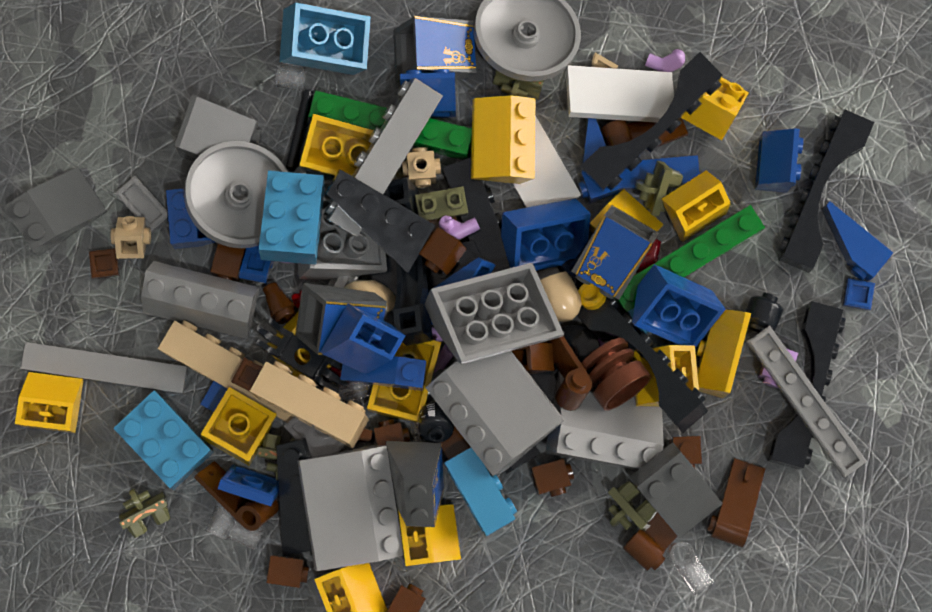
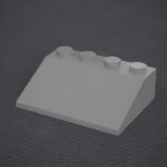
M298 167L294 173L324 175L325 183L316 265L298 263L299 279L326 280L342 276L386 272V253L363 230L360 231L357 237H354L326 220L328 213L325 210L331 199L325 193L335 176Z
M533 263L432 288L425 302V307L435 330L460 365L563 337L564 335Z
M512 351L461 365L457 361L425 387L493 476L506 471L565 421Z
M559 371L555 394L564 380ZM595 386L591 388L578 409L569 411L557 404L554 395L553 405L565 421L548 434L545 453L639 470L663 450V418L660 407L636 406L634 396L619 407L606 411L594 397L593 393L598 387Z
M370 445L297 460L315 571L404 556L387 446Z

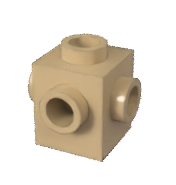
M426 147L412 149V152L407 154V161L402 162L403 177H409L417 188L430 187L431 184L436 183V175L441 174L440 158H434V150L428 151ZM426 163L427 165L424 169H419L416 164Z
M118 217L116 228L111 229L112 245L115 244L117 259L144 258L146 245L151 244V228H146L145 217Z

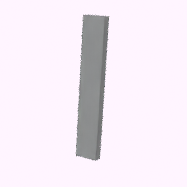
M769 326L747 341L748 346L841 476L845 478L865 464L867 460L773 329Z
M25 342L21 369L179 394H184L188 371L187 366Z

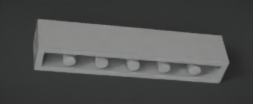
M416 78L410 79L409 82L406 80L403 82L397 92V95L400 96L395 106L390 104L382 117L385 119V122L381 129L376 127L368 140L371 145L367 152L362 151L354 162L357 168L352 176L384 194L443 95ZM331 200L325 210L328 213L326 220L350 235L357 237L362 228Z

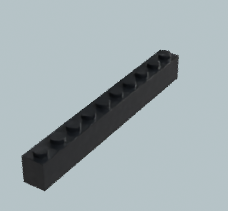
M472 157L443 167V175L449 189L464 186L468 214L459 216L461 223L475 217L480 227V230L466 236L467 240L475 241L482 258L496 265L491 273L509 269L510 266L501 238L502 218L499 212L494 214L491 204L495 203L490 187L485 189L482 180L471 179ZM555 364L554 371L530 374L552 404L558 377V370Z

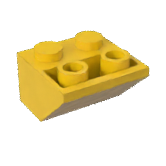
M721 78L719 81L722 84L721 87L711 96L706 93L699 100L702 105L691 115L686 112L681 118L714 137L723 140L749 92L745 91L739 84L731 83Z
M707 170L661 199L682 242L726 215L731 204L722 182Z
M668 345L652 348L655 352L660 349L671 362L668 366L673 371L678 368L688 379L685 384L690 390L694 387L699 390L695 346ZM635 351L632 362L636 360L641 361L651 374L649 383L635 395L636 406L660 407L657 382L651 366Z
M28 372L19 395L15 424L21 427L76 433L84 379Z
M454 504L440 506L435 527L406 526L399 512L406 567L461 559Z
M370 563L347 566L314 579L327 612L388 611Z

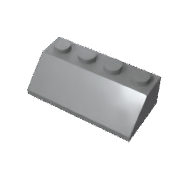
M153 261L145 272L141 293L143 313L178 322L185 320L194 326L249 339L259 287Z

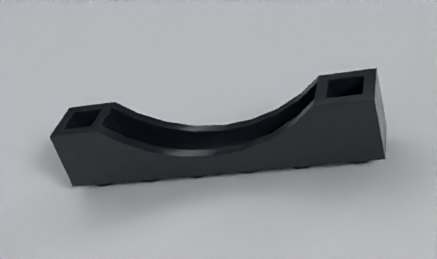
M699 52L680 70L673 101L666 113L652 128L631 141L614 146L599 147L580 166V169L602 192L606 188L612 191L623 180L620 175L626 169L630 172L633 171L642 162L640 156L646 150L650 153L653 152L662 143L659 138L666 131L670 134L673 133L682 124L679 119L686 112L689 115L694 113L702 105L699 100L706 93L711 96L721 87L722 84L719 81L723 75Z
M844 110L840 116H834L829 130L833 131L830 140H824L819 154L822 155L820 164L815 163L809 175L812 183L809 189L804 188L798 203L802 204L799 214L794 212L788 227L792 228L789 238L784 236L779 246L778 252L782 253L779 261L807 273L814 269L824 245L820 234L818 218L819 203L824 186L838 165L863 149L874 125L873 121L847 110Z
M408 177L391 181L383 195L419 215L415 195L419 194L418 188ZM420 254L408 273L396 263L397 293L393 309L394 326L406 335L402 341L406 346L433 341L431 319L425 307L428 297L425 259Z
M606 297L604 304L595 310H588L581 306L577 317L597 339L611 341L616 338H624L628 343V347L636 351L650 364L657 382L659 406L682 433L708 412L703 404L706 400L696 387L692 390L687 387L685 383L688 379L678 368L673 371L668 366L671 361L660 349L655 352L650 347L653 341L644 331L638 334L633 328V319L626 312L621 315L616 310L619 305L614 299Z
M811 301L806 307L801 332L806 341L810 356V382L825 402L826 396H822L824 386H829L832 370H829L831 359H836L839 344L835 342L837 334H841L844 329L846 318L842 317L843 309ZM798 414L782 430L774 435L768 458L769 462L798 470L803 469L805 464L809 465L813 449H810L809 446L811 438H814V436Z

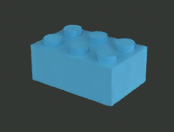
M295 2L283 9L279 62L351 75L360 73L367 69L371 17Z
M268 170L259 242L261 260L316 265L325 191L324 175Z
M155 390L113 428L161 480L173 490L214 453Z
M472 448L444 463L445 468L485 537L515 520L514 514L517 510L509 497L504 499L500 493L503 486L497 475H490L486 466Z

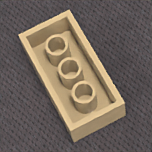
M277 361L273 365L265 362L250 390L256 398L292 417H296L299 421L311 427L314 425L316 430L329 435L331 438L352 449L355 447L369 421L364 407L351 400L347 404L340 401L341 397H339V394L327 387H324L322 391L317 389V385L313 380L302 374H299L298 378L293 376L290 368Z

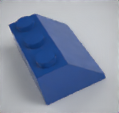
M576 198L503 212L501 238L510 268L533 263L537 271L561 266L567 260L575 259L588 241L591 213Z
M654 264L638 284L632 323L634 326L676 344L696 347L726 309L712 290Z

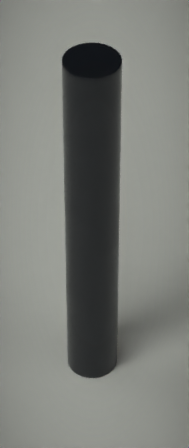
M303 90L286 163V168L296 170L314 94L310 90Z

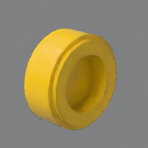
M591 283L590 285H581L578 292L581 296L582 306L588 310H595L604 304L606 296L600 293V288Z

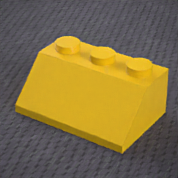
M510 95L472 99L471 179L522 184L535 179V98Z
M313 114L299 167L335 176L338 170L341 169L352 176L357 168L354 162L362 151L367 152L371 145L368 140L374 130Z
M725 310L707 332L705 341L701 340L699 342L696 356H700L697 367L699 392L724 398L731 393L751 313Z
M433 340L406 346L402 342L394 356L426 360L427 362L423 391L373 385L367 410L392 418L418 422L419 411L425 406L428 391L425 387L432 381L441 342Z

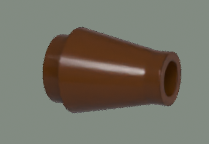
M277 282L270 283L263 288L271 318L279 325L289 322L296 315V306L279 288Z

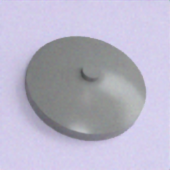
M483 0L474 21V39L483 58L498 72L517 80L542 81L559 75L572 63L580 45L581 30L575 12L565 0Z
M228 141L208 148L194 161L184 184V202L192 222L205 236L219 244L233 248L258 246L268 170L288 172L286 167L270 151L249 142Z

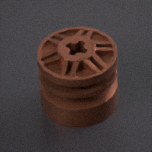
M616 338L603 344L581 363L591 378L592 388L598 386L593 394L601 407L606 411L626 403L637 395L651 380V374L641 361L631 362L634 357V351L628 349V343L624 338Z

